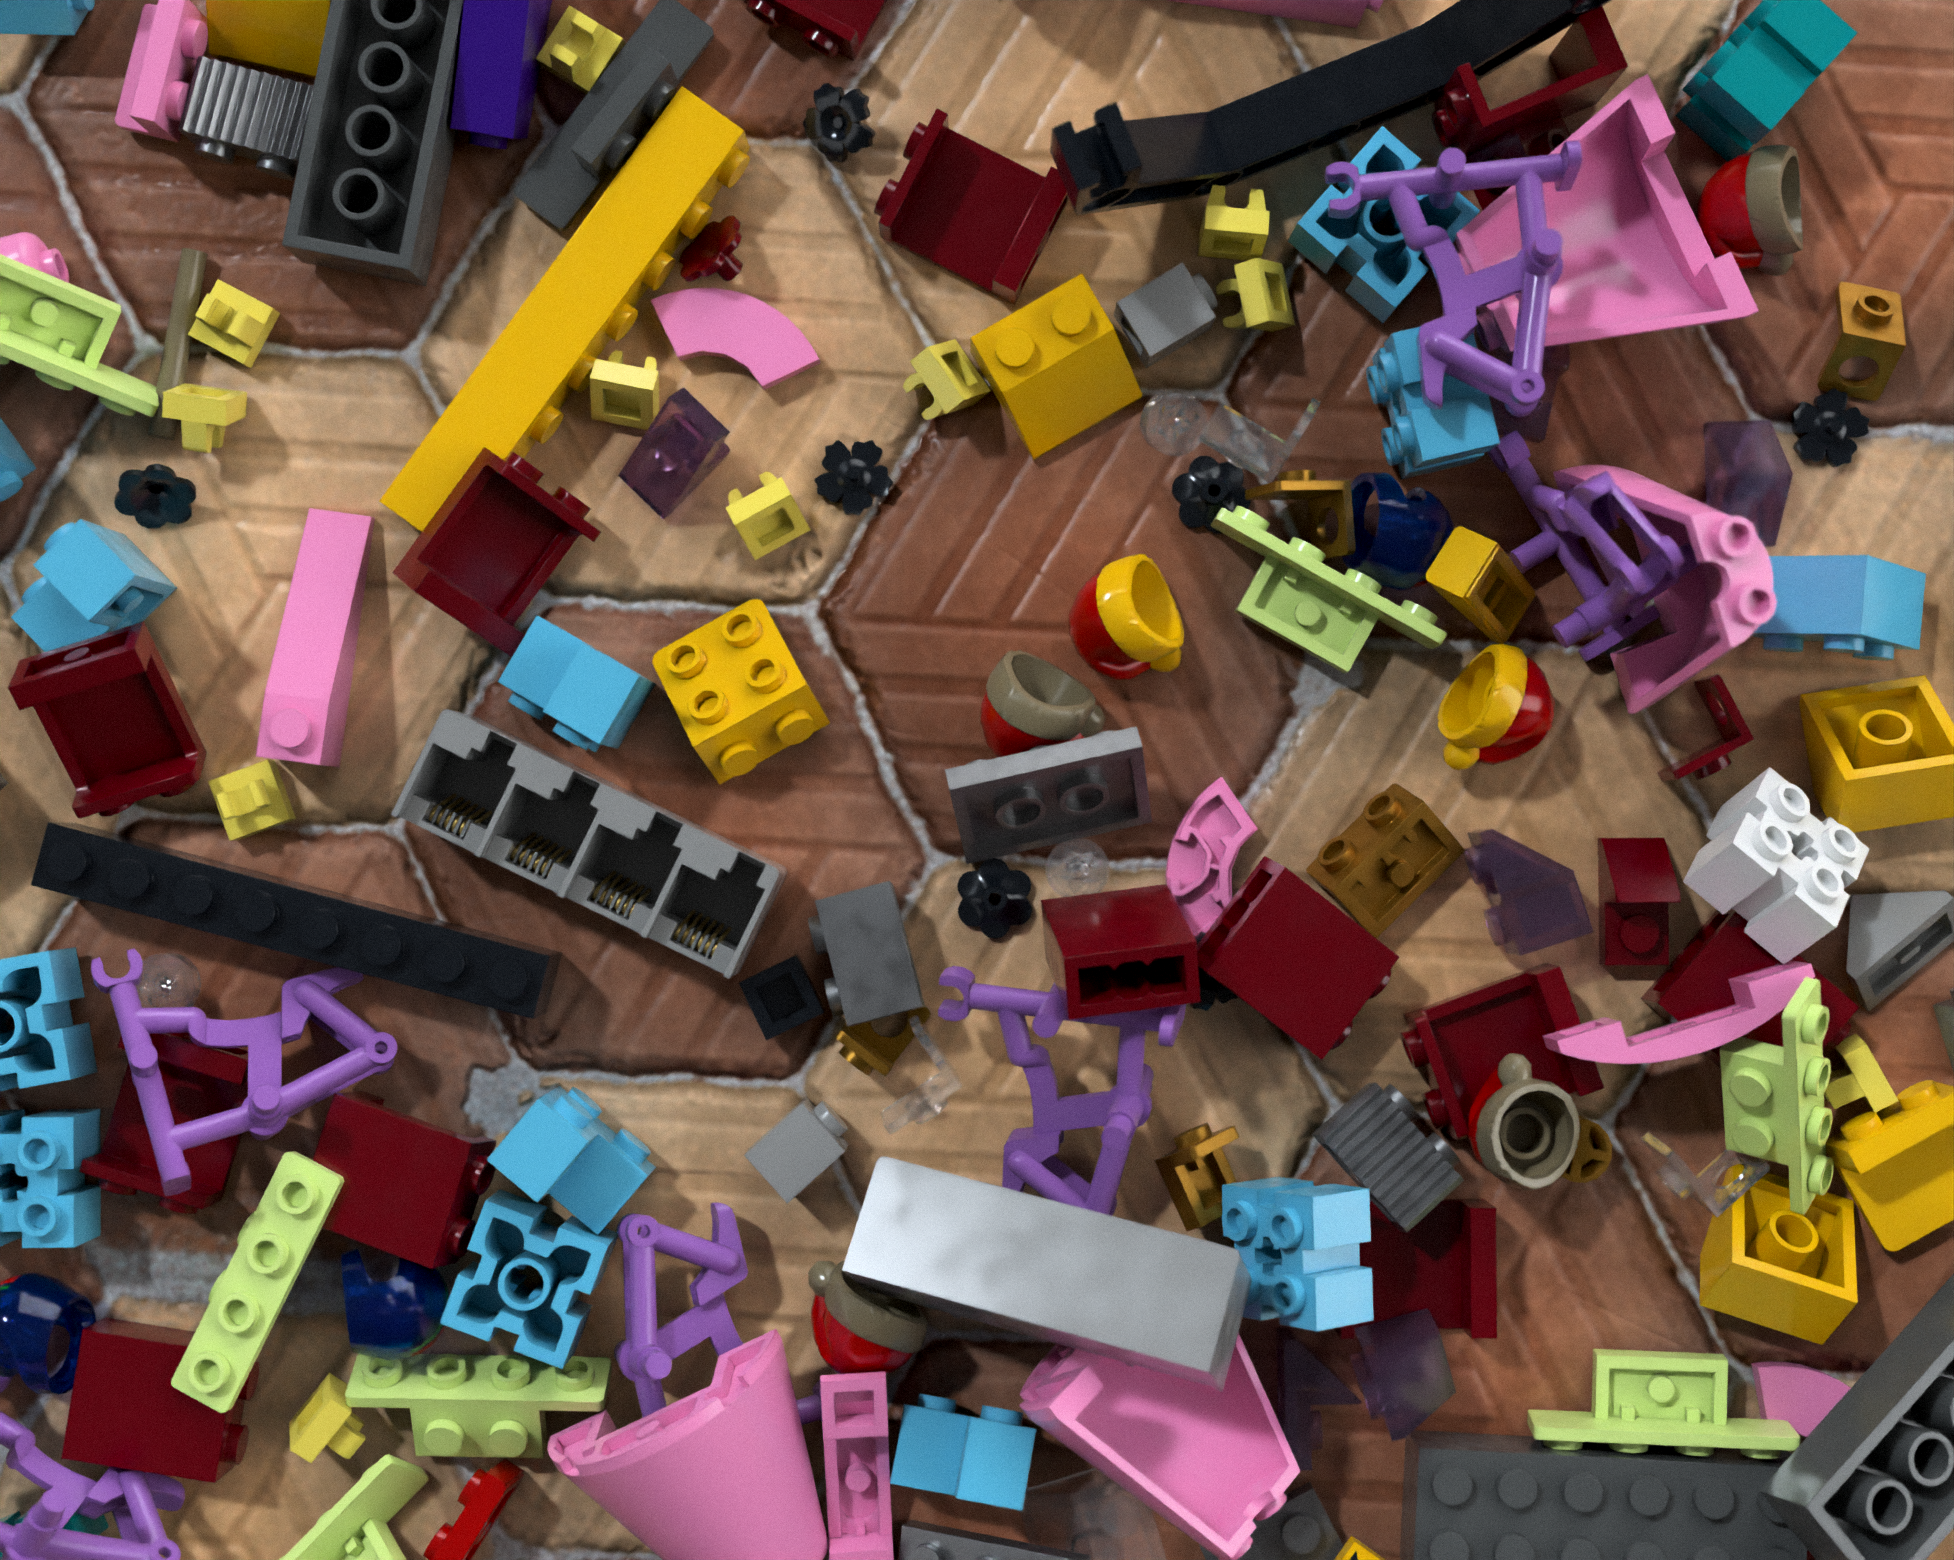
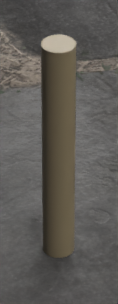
M182 248L156 387L159 406L154 417H151L148 432L149 436L166 440H174L178 420L162 417L163 392L185 382L192 344V337L188 333L196 320L195 314L198 310L208 256L207 253L195 249Z

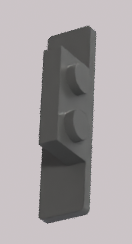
M659 0L514 189L516 197L558 230H567L611 171H617L627 162L636 148L638 136L652 119L657 120L676 94V87L714 39L715 35L712 27L678 1Z

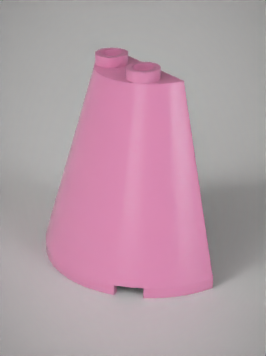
M1648 74L1632 82L1564 141L1579 140L1582 149V165L1570 191L1557 192L1554 182L1542 183L1547 229L1558 231L1563 239L1561 256L1563 269L1560 278L1551 287L1544 347L1740 320L1759 311L1732 252L1715 259L1665 153V149L1675 135V131ZM1564 142L1548 155L1560 154ZM1511 186L1456 233L1457 251L1465 276L1514 258L1522 249L1516 186ZM1515 295L1478 308L1480 314L1476 315L1477 326L1475 327L1488 352L1498 347H1501L1507 353L1514 352L1519 300Z
M1583 465L1553 472L1558 490L1563 492L1569 491L1594 475L1605 471L1609 472L1616 485L1662 536H1669L1678 548L1685 543L1690 544L1693 547L1697 563H1701L1700 566L1680 577L1677 584L1653 598L1660 614L1659 618L1664 631L1663 634L1610 653L1629 714H1635L1650 707L1748 639L1758 629L1760 624L1770 620L1777 604L1776 595L1773 591L1772 566L1763 543L1756 535L1753 524L1746 518L1732 517L1638 473L1620 467ZM1615 511L1616 518H1621L1619 514ZM1633 531L1643 562L1650 549Z
M776 1329L719 1355L711 1385L620 1429H617L607 1410H604L551 1435L549 1438L548 1453L556 1468L662 1560H823L827 1554L829 1541L782 1338Z
M1239 1332L1223 1392L1216 1391L1214 1387L1136 1365L1133 1367L1127 1366L1122 1361L1058 1343L1035 1367L1020 1392L1024 1402L1019 1406L1031 1421L1214 1556L1218 1557L1219 1560H1237L1247 1552L1253 1543L1250 1535L1256 1528L1252 1520L1261 1521L1276 1513L1286 1502L1285 1490L1300 1472V1468Z

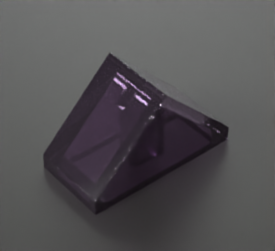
M1771 421L1706 422L1703 425L1707 505L1732 517L1746 518L1753 524L1756 535L1764 547L1775 546L1793 473Z

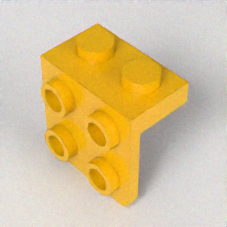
M751 599L660 649L653 656L652 664L693 748L719 784L734 776L748 773L761 761L790 745H796L807 740L815 731L830 724L821 704L799 670L768 609L759 599Z
M1933 1080L1916 1083L1897 1095L1898 1102L1876 1113L1870 1111L1850 1119L1841 1126V1132L1826 1141L1828 1155L1833 1159L1838 1173L1876 1241L1886 1250L1898 1251L1954 1220V1086Z

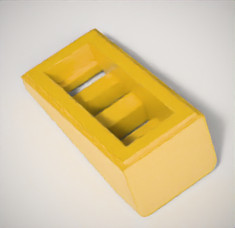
M1462 526L1456 527L1452 531L1426 572V579L1432 587L1486 636L1498 644L1507 642L1536 593L1497 542Z

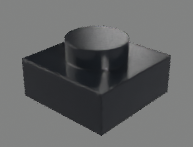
M799 954L739 982L766 1041L825 1012V1008Z

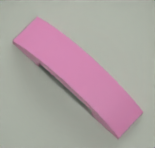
M1790 960L1786 964L1780 963L1728 979L1735 999V1005L1629 1037H1625L1620 1021L1603 1017L1543 1035V1039L1547 1049L1582 1060L1601 1063L1641 1064L1679 1059L1724 1045L1764 1024L1788 1005L1805 977L1814 978L1815 974L1811 963Z
M886 1371L820 1375L829 1560H894Z

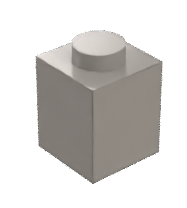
M1182 262L1118 301L1113 316L1147 369L1209 331L1216 318L1212 309L1217 307L1218 304L1213 291L1200 273L1191 277Z
M805 1097L756 1141L744 1156L788 1204L846 1151L848 1143L841 1135L848 1128L826 1102L821 1101L815 1107Z

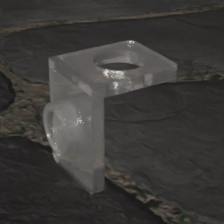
M1315 398L1311 399L1286 441L1227 405L1219 404L1200 434L1199 440L1224 455L1234 466L1249 470L1268 483H1271L1304 434L1321 402Z
M918 1015L909 1019L912 1030L940 1072L881 1112L884 1127L889 1134L895 1133L913 1120L916 1124H922L931 1120L948 1105L946 1098L962 1088L957 1071Z
M1647 1132L1641 1138L1663 1165L1655 1173L1665 1186L1681 1201L1690 1196L1716 1217H1719L1770 1170L1769 1164L1764 1159L1725 1149L1695 1176L1675 1151L1652 1134ZM1737 1164H1745L1743 1172L1736 1180L1724 1186H1716L1718 1178L1725 1170Z

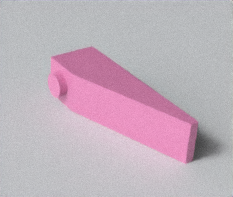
M309 508L265 689L256 757L340 767L375 520L371 516Z

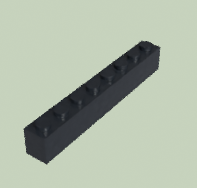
M48 822L31 882L32 886L531 1019L544 1015L547 1012L562 952L78 823Z

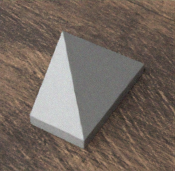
M1945 890L1851 895L1846 973L1859 1004L1868 1012L1954 941L1953 896Z

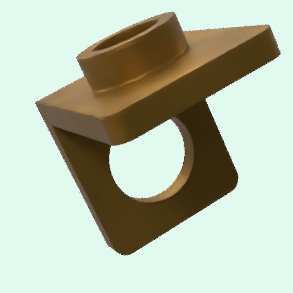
M1841 281L1835 290L1839 335L1817 378V387L1819 390L1827 392L1830 389L1836 388L1839 392H1846L1847 396L1876 401L1880 398L1906 347L1901 296L1896 292ZM1852 357H1869L1878 365L1875 373L1863 380H1849L1839 373L1840 366Z
M1294 470L1277 474L1278 481L1245 490L1246 500H1308L1311 545L1325 553L1326 557L1323 561L1355 553L1356 544L1350 480H1317L1316 470ZM1331 509L1335 511L1339 524L1338 535L1333 544L1329 542L1325 531L1326 517Z
M926 1006L907 1011L908 1021L905 1029L900 1034L892 1037L878 1034L873 1029L870 1021L854 1026H847L845 1022L835 1035V1038L844 1045L839 1053L864 1074L869 1076L875 1069L886 1077L892 1070L895 1061L929 1019L931 1011Z

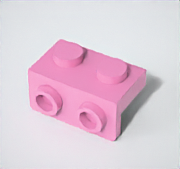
M158 0L157 5H144L115 116V123L122 129L179 143L181 132L178 129L198 56L204 55L208 40L207 18L190 0Z

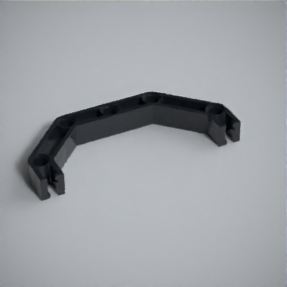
M1460 0L1418 27L1208 112L1124 121L1117 103H1112L1095 111L1093 118L1095 126L1075 133L1071 121L1053 127L1050 153L1077 215L1205 196L1210 194L1212 185L1228 187L1432 104L1437 100L1458 66L1469 62L1477 81L1569 27L1578 16L1604 6L1612 0Z

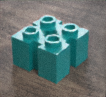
M1762 0L1727 38L1711 59L1685 85L1682 91L1690 97V100L1675 116L1728 162L1738 155L1745 154L1753 144L1755 145L1773 129L1805 93V90L1855 37L1857 32L1821 0Z

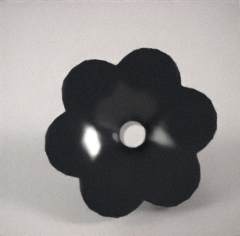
M1199 456L1191 462L1188 473L1182 474L1174 480L1172 495L1181 504L1178 515L1183 525L1192 529L1204 526L1212 534H1223L1211 526L1219 510L1225 508L1233 513L1236 506L1249 508L1251 500H1246V489L1242 486L1244 474L1239 465L1230 461L1219 464L1210 456ZM1208 488H1216L1218 496H1211L1208 493Z
M151 464L144 471L132 469L120 475L119 491L115 495L114 504L120 513L135 516L136 521L141 526L159 528L166 522L179 524L188 521L192 515L191 503L195 500L197 491L192 481L177 477L170 467L161 464Z
M991 858L984 861L978 871H968L959 878L957 888L963 899L958 907V915L965 925L980 926V929L987 937L996 939L1006 935L1011 925H1022L1030 918L1032 907L1026 897L1031 890V881L1025 872L1009 870L1004 861ZM992 893H998L1001 896V901L996 905L991 904L988 900Z

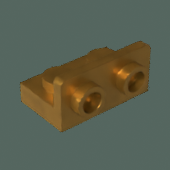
M1394 783L1384 792L1371 798L1365 805L1363 813L1340 836L1329 840L1321 848L1318 857L1307 867L1306 872L1336 899L1357 924L1377 939L1466 850L1423 800L1397 783Z

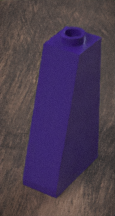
M464 0L450 128L470 131V144L507 149L508 138H528L540 65L536 57L545 43L552 0Z

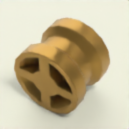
M1579 1116L1580 1137L1577 1142L1578 1146L1568 1168L1561 1177L1571 1182L1586 1183L1597 1179L1607 1170L1612 1159V1144L1608 1134L1599 1124Z

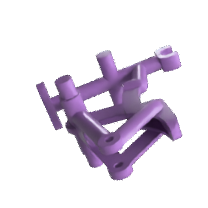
M1579 140L1564 142L1560 154L1466 163L1465 154L1461 150L1448 148L1441 153L1437 167L1359 175L1358 168L1354 164L1348 162H1334L1326 167L1325 183L1343 182L1352 189V194L1347 198L1329 200V217L1336 219L1348 218L1360 209V204L1363 201L1389 199L1406 245L1415 252L1422 251L1433 270L1440 292L1443 317L1424 323L1419 329L1416 341L1422 398L1428 408L1434 410L1442 409L1444 373L1503 402L1507 411L1514 416H1527L1536 408L1538 400L1542 397L1545 389V383L1541 374L1551 287L1560 278L1563 269L1561 258L1563 239L1558 231L1547 229L1542 183L1554 182L1557 192L1570 191L1582 165V149ZM1516 186L1522 249L1514 258L1465 276L1459 255L1447 232L1439 226L1427 225L1416 196L1429 195V200L1433 207L1446 209L1453 204L1459 191ZM1515 295L1519 300L1511 367L1463 341L1474 333V327L1477 326L1475 309Z
M1517 430L1499 439L1500 443L1487 452L1501 472L1506 471L1542 530L1540 534L1510 552L1511 559L1518 570L1525 573L1552 555H1557L1585 602L1576 607L1573 614L1553 625L1552 630L1564 648H1568L1587 635L1593 636L1603 630L1604 634L1578 650L1583 660L1588 661L1657 619L1660 614L1654 604L1644 608L1643 604L1677 584L1680 577L1700 566L1701 563H1697L1693 547L1690 544L1685 543L1678 548L1669 536H1662L1616 485L1609 472L1605 471L1594 475L1569 491L1563 492L1543 484L1528 459L1531 456L1530 451ZM1615 511L1650 549L1649 554L1639 566H1636L1606 534L1620 527ZM1581 537L1586 538L1608 580L1609 586H1605L1580 545L1578 539ZM1629 615L1630 617L1628 619H1625L1624 616Z
M135 948L127 950L130 970L122 978L115 979L109 977L104 972L101 958L92 959L91 974L94 984L101 992L105 994L110 993L131 1069L132 1082L137 1090L165 1196L179 1194L191 1188V1174L182 1150L247 1131L257 1140H268L284 1128L289 1117L372 1074L381 1075L386 1073L394 1063L397 1043L393 1036L386 1032H377L332 996L340 990L363 981L362 973L334 967L290 979L282 986L281 1012L256 1018L219 1020L206 1018L204 1011L197 1007L142 1008L136 985H139L142 980L143 963L141 955ZM309 1019L351 1051L282 1087V1044L301 1039ZM188 1033L191 1041L199 1047L226 1049L248 1047V1097L243 1101L242 1106L175 1125L158 1066L157 1051L152 1044L150 1034Z
M952 966L945 968L939 977V985L956 987L963 994L964 1000L944 999L938 1008V1016L948 1021H958L966 1018L972 1009L998 1012L1008 1058L1012 1064L1023 1068L1029 1084L1033 1106V1127L1015 1129L1008 1137L1004 1146L1002 1187L1024 1192L1026 1183L1046 1199L1112 1216L1117 1207L1116 1194L1136 1128L1142 1126L1148 1120L1152 1109L1150 1094L1153 1088L1154 1073L1150 1066L1144 1064L1145 1031L1159 1032L1158 1045L1173 1047L1184 1020L1186 1004L1069 1020L1055 982L1049 992L975 983V975L964 967ZM1025 1015L1035 1017L1032 1023L1033 1030L1042 1038L1054 1036L1063 1020L1120 1027L1117 1084L1110 1091L1060 1097L1057 1078L1049 1053L1043 1046L1031 1044ZM1103 1126L1104 1128L1101 1135L1103 1144L1091 1184L1054 1156V1154L1059 1152L1060 1144L1064 1142L1065 1130Z
M719 1202L710 1204L712 1215L711 1241L657 1223L654 1218L648 1215L627 1214L620 1219L617 1225L618 1237L623 1242L626 1340L620 1341L615 1346L614 1357L622 1374L635 1383L642 1417L667 1406L660 1379H663L670 1373L672 1368L671 1361L708 1337L718 1357L744 1344L734 1327L723 1293L743 1281L748 1274L735 1215L726 1204ZM655 1251L702 1267L697 1277L689 1285L693 1305L695 1306L657 1329ZM820 1380L812 1389L813 1395L796 1400L802 1425L817 1420L822 1422Z
M11 1355L10 1357L15 1361L9 1367H4L0 1371V1393L9 1386L17 1372L19 1360L15 1356ZM0 1411V1444L9 1449L6 1457L8 1468L16 1469L30 1481L47 1490L39 1502L31 1507L22 1523L12 1526L0 1521V1552H2L0 1560H180V1549L175 1542L167 1539L157 1508L167 1511H177L181 1508L185 1499V1489L179 1481L161 1474L110 1466L97 1482L49 1458L35 1446V1434L30 1429ZM112 1511L121 1539L66 1530L63 1527L75 1512L95 1520L103 1514Z

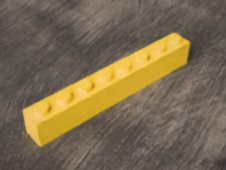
M681 86L379 500L382 504L422 532L484 447L504 461L511 451L524 459L536 441L544 444L552 437L564 416L560 411L562 405L573 390L581 393L589 386L595 360L611 338L618 342L630 330L638 316V310L634 307L648 287L655 291L668 278L676 262L672 254L686 236L694 239L703 230L713 212V208L709 204L723 185L731 188L743 175L750 161V156L746 154L750 146L745 131Z

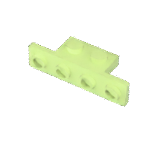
M0 254V364H8L12 360L36 370L35 375L53 387L62 390H73L74 386L84 389L98 395V399L103 405L120 414L135 416L138 411L154 417L159 406L156 386L99 363L121 314V305Z
M1236 506L1233 513L1225 508H1221L1211 523L1214 529L1265 557L1234 612L1344 674L1349 672L1377 620L1429 649L1441 646L1447 636L1445 631L1434 626L1438 617L1428 609L1409 600H1404L1401 606H1398L1378 594L1382 586L1374 579L1350 568L1345 575L1322 563L1326 555L1320 549L1296 537H1292L1289 544L1266 532L1270 526L1267 520L1244 507Z
M1808 977L1804 978L1783 1011V1047L1739 1037L1722 1045L1720 1048L1726 1149L1787 1165L1789 1168L1790 1210L1805 1215L1817 1194L1822 1196L1826 1194L1834 1172L1833 1159L1826 1157V1141L1831 1131L1832 1111L1824 1106V1092L1830 1078L1831 1062L1828 1058L1823 1057L1822 1047L1829 1024V1009L1826 1006H1821L1820 980Z
M296 1151L284 1153L256 1211L248 1217L240 1230L237 1239L238 1247L227 1269L220 1274L208 1297L210 1303L171 1380V1385L175 1389L219 1413L227 1412L233 1408L344 1184V1178L341 1175Z
M1593 1349L1591 1412L1530 1409L1527 1414V1424L1534 1439L1543 1440V1444L1546 1447L1557 1450H1578L1583 1447V1442L1609 1443V1448L1624 1453H1643L1648 1451V1445L1674 1446V1450L1679 1453L1691 1456L1714 1454V1448L1740 1449V1453L1748 1457L1775 1459L1781 1456V1450L1795 1451L1800 1445V1436L1788 1421L1727 1418L1728 1359L1724 1354Z
M360 1353L356 1357L346 1388V1405L348 1407L410 1408L416 1456L544 1458L548 1440L545 1411H602L605 1408L612 1372L611 1359L608 1357L572 1356L564 1368L561 1369L534 1358L520 1355L418 1354L412 1357V1354Z
M384 1455L376 1464L369 1467L361 1479L330 1510L325 1512L318 1519L316 1525L279 1560H406L386 1523L428 1482L429 1478L424 1469L393 1455Z

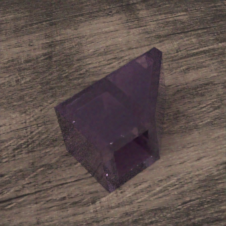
M1478 829L1467 833L1472 847L1465 849L1466 864L1476 885L1484 883L1492 907L1484 910V917L1489 934L1496 946L1504 944L1506 953L1521 956L1593 933L1575 873L1572 869L1493 829Z
M1425 1308L1354 1328L1361 1352L1350 1354L1349 1356L1371 1421L1380 1418L1384 1419L1392 1442L1406 1438L1456 1393L1442 1338L1429 1309Z

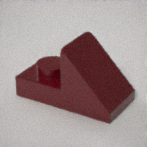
M1598 838L1599 964L1605 966L1669 965L1668 903H1681V894L1665 838Z

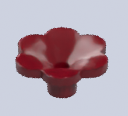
M734 215L727 216L720 223L713 221L707 224L697 235L695 242L687 246L682 252L679 262L683 265L680 275L686 282H692L701 276H710L715 272L724 281H730L739 274L743 264L732 252L741 242L742 236L738 232L741 223Z

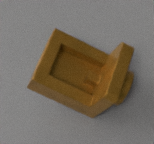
M1208 1123L1191 1128L1172 1138L1177 1149L1154 1160L1186 1231L1203 1227L1222 1216V1184L1237 1182L1222 1149L1224 1145L1240 1137L1234 1125L1215 1132L1211 1131Z

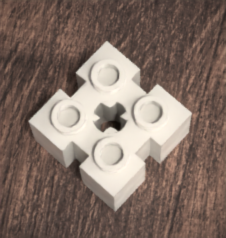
M1769 767L1720 807L1706 835L1711 841L1697 852L1683 882L1721 914L1724 915L1730 909L1735 910L1748 921L1743 932L1782 964H1786L1837 927L1850 896L1844 889L1857 880L1870 849L1858 840L1849 828L1839 824L1832 817L1829 816L1823 822L1819 821L1810 813V799L1807 798L1806 794L1798 786L1789 783Z

